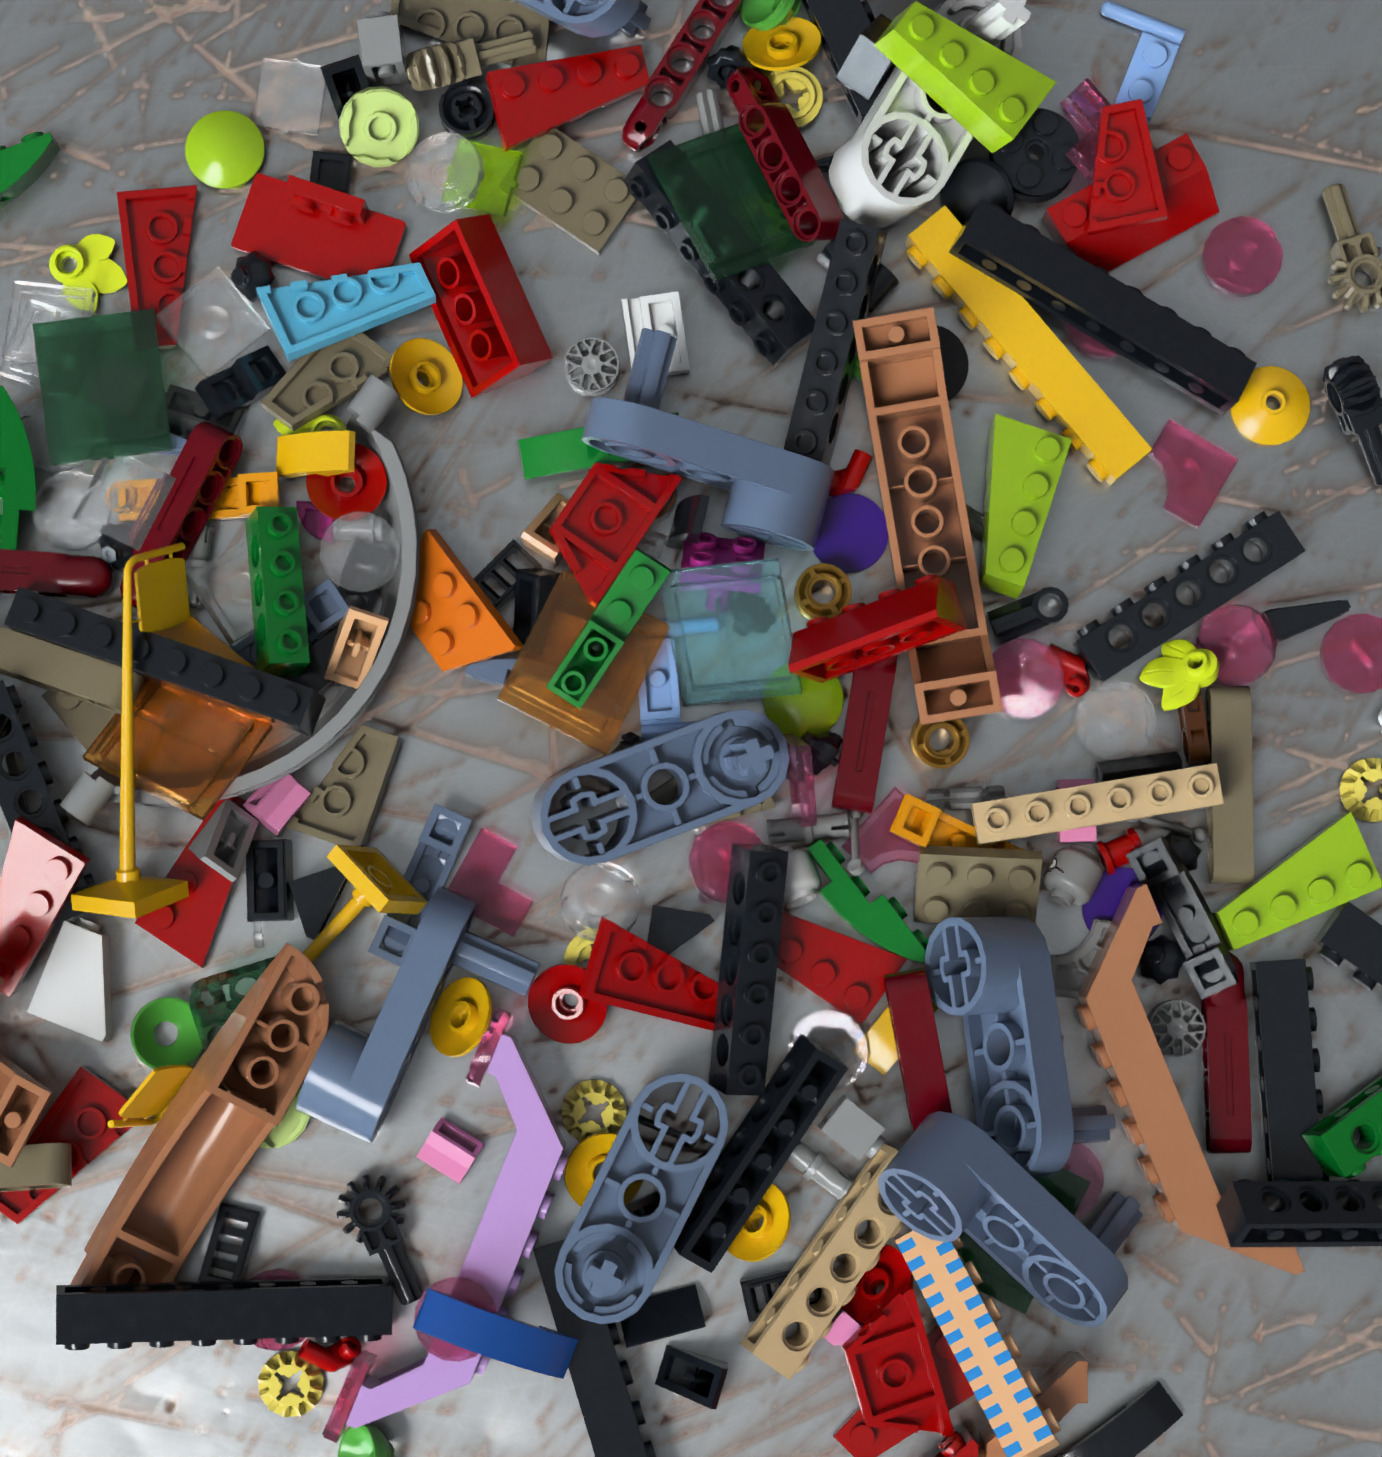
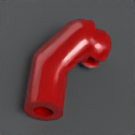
M352 1336L345 1337L343 1340L328 1347H324L307 1338L298 1352V1357L326 1372L333 1373L353 1364L358 1359L362 1346L359 1340Z

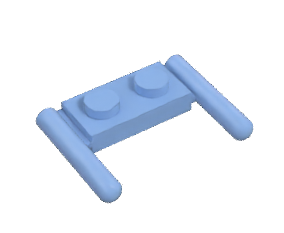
M1105 1L1101 6V14L1103 16L1143 31L1114 104L1142 99L1147 124L1149 125L1186 30L1112 1ZM1073 94L1068 95L1064 100L1065 109L1099 122L1100 111L1104 106Z
M718 615L637 621L635 624L634 641L642 738L650 739L695 722H681L674 634L718 631L722 627V620Z

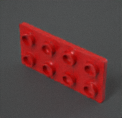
M257 173L231 245L236 250L248 254L256 251L262 258L269 259L272 262L330 280L333 275L347 273V277L368 274V271L373 269L392 267L406 229V223L402 220L369 210L364 199L289 175L287 182Z

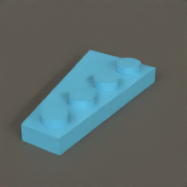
M420 262L369 270L368 274L347 277V273L333 275L330 280L307 283V280L290 282V286L272 289L270 285L256 287L257 295L288 362L436 303V295Z

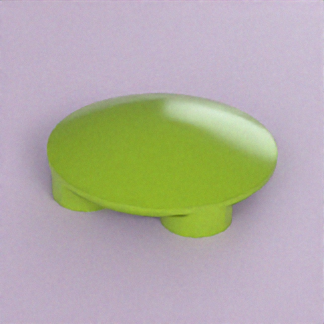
M228 110L212 112L198 120L190 130L185 144L186 160L193 174L206 185L219 189H240L246 186L260 169L265 153L263 136L256 124L245 115Z
M788 662L773 672L764 689L763 705L768 719L778 726L782 734L791 738L800 739L807 731L814 734L829 731L838 721L843 709V690L838 678L824 683L790 673Z

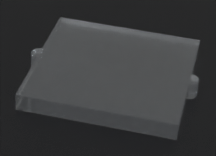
M263 58L253 119L258 128L279 130L283 135L293 132L318 136L326 88L321 66L300 63L297 58L292 59V61Z

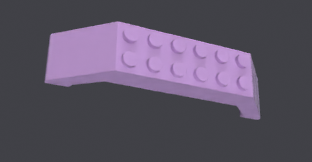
M503 1033L486 1073L496 1076L517 1131L451 1295L464 1299L472 1305L507 1316L509 1309L502 1305L506 1295L513 1298L524 1274V1270L517 1267L521 1257L529 1259L540 1233L533 1230L537 1218L544 1220L555 1196V1194L548 1192L552 1179L560 1181L569 1155L563 1153L566 1142L516 1036ZM434 1337L427 1357L380 1379L369 1375L360 1387L346 1425L358 1428L467 1385L471 1382L475 1373L483 1375L490 1358Z

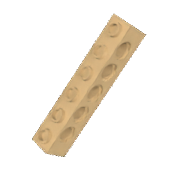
M1217 763L972 803L970 806L977 845L1214 807L1224 804L1218 766Z
M885 1143L868 1160L849 1190L839 1201L762 1313L739 1343L788 1380L792 1378L794 1373L800 1372L805 1367L809 1359V1352L818 1339H822L828 1334L836 1313L841 1306L851 1301L856 1293L857 1283L865 1272L874 1268L879 1261L880 1251L889 1238L894 1237L901 1230L904 1224L889 1209L886 1203L881 1204L878 1178L899 1152ZM868 1220L869 1227L867 1232L863 1236L857 1237L858 1226L861 1222ZM845 1254L843 1266L839 1270L834 1271V1260L837 1256ZM821 1288L820 1299L810 1305V1294L815 1289ZM797 1322L798 1328L796 1333L786 1339L785 1331L791 1323Z

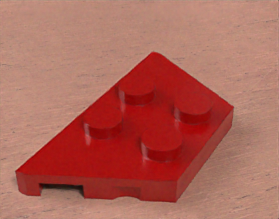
M597 462L589 470L550 527L549 533L591 605L596 607L682 480V477L676 474L667 476L647 473L646 470L636 468L620 469L615 465Z
M907 1284L842 1345L862 1417L867 1427L882 1429L897 1427L906 1432L918 1433V1430L938 1432L942 1436L951 1437L955 1433L914 1289L910 1284Z

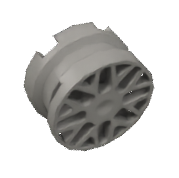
M587 337L578 340L569 347L564 358V372L567 382L574 392L584 397L591 396L597 398L606 395L614 388L620 375V362L616 350L610 343L601 338Z
M1163 1001L1151 1009L1147 1016L1163 1055L1175 1057L1190 1055L1200 1047L1205 1038L1206 1025L1204 1017L1197 1007L1187 1001Z

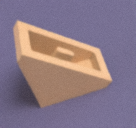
M558 492L521 535L523 545L556 566L562 560L563 555L549 533V529L569 501V499Z
M349 606L339 623L324 679L358 689L372 667L389 618Z

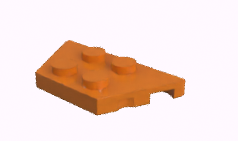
M427 529L423 533L420 542L419 580L414 611L409 626L442 671L457 670L475 662L486 661L504 653L521 650L524 645L436 529Z

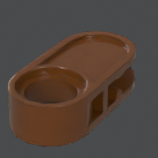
M1199 690L1197 697L1192 702L1177 708L1183 751L1188 766L1210 762V747L1201 690Z

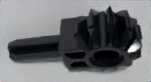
M1359 355L1343 357L1325 367L1322 380L1325 385L1324 392L1327 394L1329 404L1335 411L1343 434L1357 436L1374 483L1382 485V433L1379 425L1382 424L1380 388L1377 384L1376 376L1373 375L1370 369V365L1365 363L1363 358Z
M365 1174L362 1177L363 1190L353 1180L347 1184L348 1189L355 1197L347 1194L339 1195L338 1201L350 1206V1208L338 1211L337 1218H351L352 1221L343 1228L346 1234L350 1233L355 1227L360 1229L356 1241L359 1243L364 1242L369 1256L376 1253L379 1254L400 1303L408 1305L419 1300L423 1296V1292L400 1243L407 1237L401 1225L404 1223L405 1217L393 1212L395 1209L404 1208L407 1205L406 1200L392 1201L391 1197L398 1193L400 1187L396 1184L388 1192L383 1190L387 1182L386 1176L381 1175L376 1187H373L370 1174ZM373 1198L380 1202L383 1211L381 1217L375 1220L367 1219L361 1212L362 1201Z

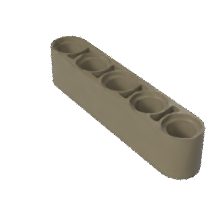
M0 626V674L121 715V666ZM133 672V703H135L145 679Z
M1208 686L1205 697V718L1210 747V762L1206 763V765L1217 763L1224 800L1222 805L1207 808L1210 883H1252L1254 878L1251 690L1249 686Z
M29 1144L24 1146L13 1167L0 1162V1192L72 1186V1144Z

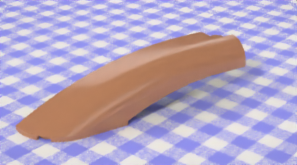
M286 943L268 965L184 1081L147 1139L84 1248L87 1255L70 1285L173 1282L204 1227L234 1181L274 1126L278 1127L310 1069L316 1053L326 1036L329 1022V1003L326 1001L322 984L323 980L311 961L292 945Z

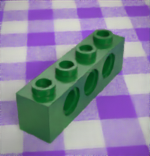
M257 506L245 521L257 669L275 676H298L310 663L297 507Z
M1382 1075L1302 1134L1326 1176L1351 1179L1361 1174L1367 1168L1365 1163L1375 1155H1382ZM1356 1128L1358 1129L1360 1134V1139L1357 1145L1354 1143L1353 1134Z

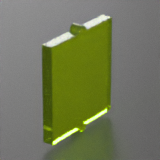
M460 139L453 165L447 169L449 178L442 202L447 205L506 217L513 191L519 187L516 181L524 154L513 150L504 153L503 148Z

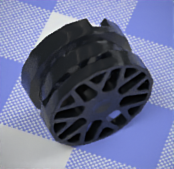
M463 80L448 86L449 88L441 95L439 102V114L446 132L455 140L465 143L477 142L486 137L493 129L496 120L488 89L480 83L476 84L469 82V80Z

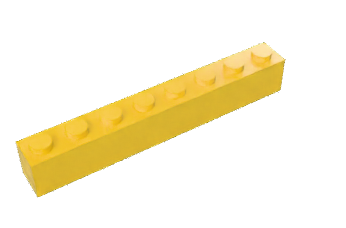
M944 205L908 235L905 244L908 247L906 250L907 256L918 269L923 267L927 269L934 278L931 281L933 287L945 300L950 297L960 308L957 314L962 322L971 330L975 327L986 339L983 341V345L990 355L996 360L1002 358L1011 368L1009 376L1013 382L1023 391L1028 388L1037 399L1034 404L1041 415L1048 421L1054 419L1063 430L1060 435L1072 439L1070 448L1075 452L1079 449L1089 460L1086 466L1091 474L1100 482L1106 480L1111 486L1152 451V448L1024 297L949 253L962 225Z

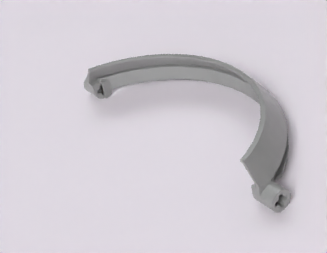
M369 376L347 407L348 411L352 414L346 426L347 430L356 432L355 443L369 448L379 457L387 476L386 493L380 507L382 515L386 519L387 550L394 552V556L386 577L379 615L389 618V622L372 667L358 689L344 685L329 705L321 711L312 737L296 732L286 740L260 754L233 764L207 770L180 773L134 770L135 806L176 807L206 804L240 796L285 777L324 752L342 736L373 701L390 674L405 641L414 611L419 580L420 539L417 512L409 478L397 447L382 421L400 395L375 376ZM102 763L91 775L84 771L60 806L90 826L107 801L120 803L121 768Z

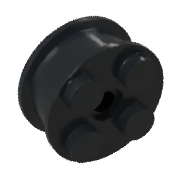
M1037 108L1014 140L993 154L989 152V160L999 165L1008 175L1014 190V200L1027 204H1038L1054 199L1066 189L1078 168L1081 147L1075 129L1063 116L1048 109ZM1029 154H1034V155H1036L1039 159H1038V160L1032 159V158L1029 156Z

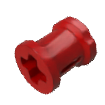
M1133 827L1126 829L1125 835L1106 843L1098 841L1095 843L1098 857L1108 876L1115 874L1116 868L1130 863L1125 854L1142 846V842Z

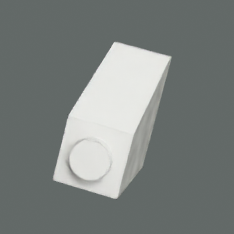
M78 916L76 923L73 921L63 922L27 1012L101 1042H108L113 1035L109 936L99 932L100 924Z

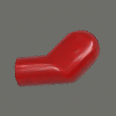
M855 449L847 468L835 471L829 496L836 497L856 491L860 487L873 457L864 451Z
M1050 643L1042 661L1061 669L1065 690L1070 696L1075 698L1083 696L1090 688V677L1084 659Z

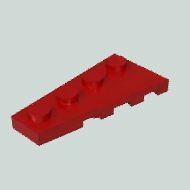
M937 1323L927 1334V1338L949 1411L973 1396L974 1392ZM859 1406L834 1432L833 1437L854 1457H877L914 1432L902 1431L897 1427H889L888 1429L867 1427Z

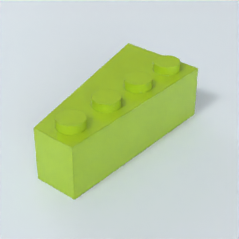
M917 1L898 14L874 44L880 52L992 154L1015 139L1057 83Z
M996 413L988 428L989 444L986 461L987 477L983 509L984 526L981 543L979 584L982 588L1017 599L1025 587L1072 439Z
M1350 811L1340 814L1330 824L1307 839L1284 859L1270 867L1268 871L1220 905L1212 914L1221 931L1228 951L1236 950L1382 888V880L1354 816Z

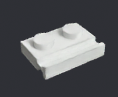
M679 291L640 296L639 298L628 300L627 298L621 299L631 369L641 331L643 328H648L654 331L661 330L670 333L672 337L677 338L668 375L689 373L690 365Z

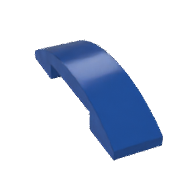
M428 1288L413 1328L469 1351L523 1369L564 1379L579 1340L576 1337L540 1325L537 1327L472 1305L464 1299Z

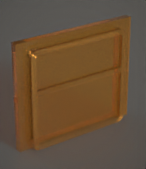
M562 570L497 700L548 725L549 728L556 729L606 755L671 625L643 612L625 639V643L581 709H578L547 689L546 685L596 607L590 604L575 576Z
M144 679L134 703L135 786L204 821L273 729L272 724L254 716ZM115 713L83 754V759L121 779V715Z

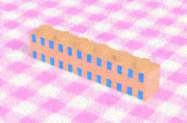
M911 1231L896 1239L897 1246L1006 1456L1039 1457L1061 1445L1055 1433L1061 1431L1057 1419L1050 1407L1042 1410L1035 1397L1042 1393L1031 1371L1028 1370L1023 1373L1016 1361V1358L1022 1356L1019 1347L1011 1333L1003 1336L996 1323L1002 1319V1316L991 1296L984 1299L977 1287L983 1280L972 1260L965 1263L958 1251L959 1248L964 1246L960 1236L955 1241L945 1243L931 1240L915 1231Z

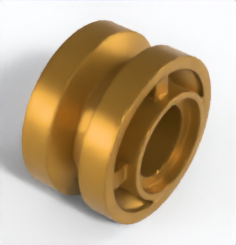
M825 563L807 568L798 578L794 591L795 604L799 612L808 620L824 616L830 619L841 615L842 609L849 605L852 596V587L847 575L840 568ZM821 583L829 585L834 591L833 600L824 604L817 602L811 593L812 588Z
M918 718L912 726L910 732L912 751L920 761L928 766L939 769L952 767L965 757L969 749V731L961 719L921 725L920 718ZM939 728L946 729L950 736L948 745L942 750H934L930 745L932 732Z

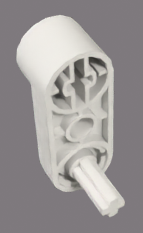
M944 0L933 10L1016 59L1019 58L1022 49L1020 27L1029 20L1031 12L1024 7L1027 0ZM947 11H951L952 13H955V14H953L952 16H949V15L947 14ZM897 66L894 68L855 135L834 153L829 167V187L840 209L849 219L877 228H884L897 223L931 201L945 186L974 137L942 107V113L935 111L929 105L926 93Z

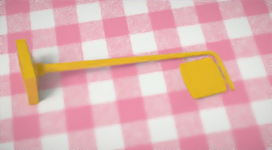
M183 542L135 554L129 558L124 568L119 869L115 871L116 877L71 894L72 910L138 918L189 897L188 881L141 875L140 868L136 867L132 623L139 622V630L141 632H156L177 626L189 619L190 611L185 560L183 558H173L174 552L185 549ZM169 554L167 559L149 563V559ZM145 561V565L134 572L138 619L132 621V570L136 563Z
M336 844L327 855V858L355 887L352 891L353 897L306 948L303 954L313 963L365 907L373 906L379 913L419 914L428 902L377 848ZM167 1065L153 1069L118 1112L123 1119L109 1120L107 1123L108 1127L149 1126L158 1123L194 1067L190 1065Z

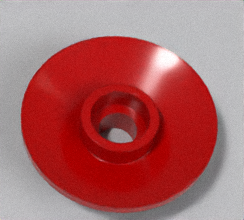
M355 443L354 472L332 476L310 474L306 476V487L311 502L319 512L336 521L352 522L367 517L379 507L386 493L387 476L379 457L369 448ZM344 479H352L355 482V487L351 491H343L340 488V483Z
M568 963L557 964L544 970L532 983L528 995L529 1014L539 1031L554 1041L567 1044L585 1041L598 1032L606 1019L608 1004L584 999L579 996L586 968ZM565 995H575L578 1004L576 1006L567 1004Z
M884 1245L880 1251V1258L873 1269L865 1272L857 1283L854 1297L849 1303L841 1306L843 1311L848 1313L855 1321L865 1324L903 1286L910 1284L913 1288V1274L902 1253L892 1246ZM885 1283L882 1291L876 1294L877 1287Z

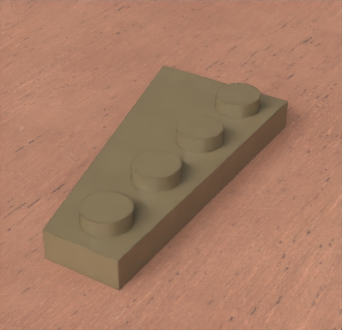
M391 0L390 15L397 14L400 26L444 42H455L473 37L476 44L527 30L531 31L536 44V53L502 63L517 67L547 61L550 20L512 0Z

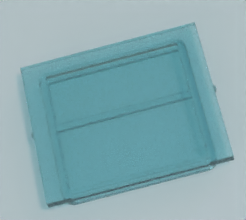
M779 558L671 570L660 589L683 706L802 694L800 676L790 673L788 667L793 634Z

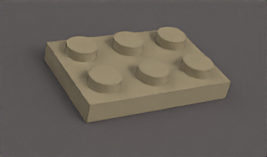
M556 128L551 129L547 134L532 139L500 185L501 190L598 255L601 254L637 202L631 195L628 185L624 182L625 174Z
M919 846L913 910L914 922L941 923L948 917L1024 916L1036 924L1043 862L1042 851Z

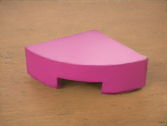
M296 501L298 516L306 530L320 541L336 544L334 536L335 520L319 512L311 501Z

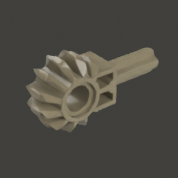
M528 30L476 44L473 37L455 42L449 41L410 52L405 57V69L408 80H410L414 90H431L455 84L464 79L482 75L481 67L536 53V44L532 32Z
M1330 185L1323 189L1322 195L1337 238V242L1330 249L1333 261L1331 268L1335 274L1330 275L1328 284L1339 286V288L1332 294L1333 299H1339L1342 296L1347 298L1344 303L1345 310H1350L1355 302L1358 304L1360 313H1366L1369 310L1370 304L1379 309L1382 307V261L1378 257L1382 249L1376 246L1372 231L1364 234L1360 233L1345 185ZM1364 271L1371 279V286L1358 284L1355 280L1354 272Z

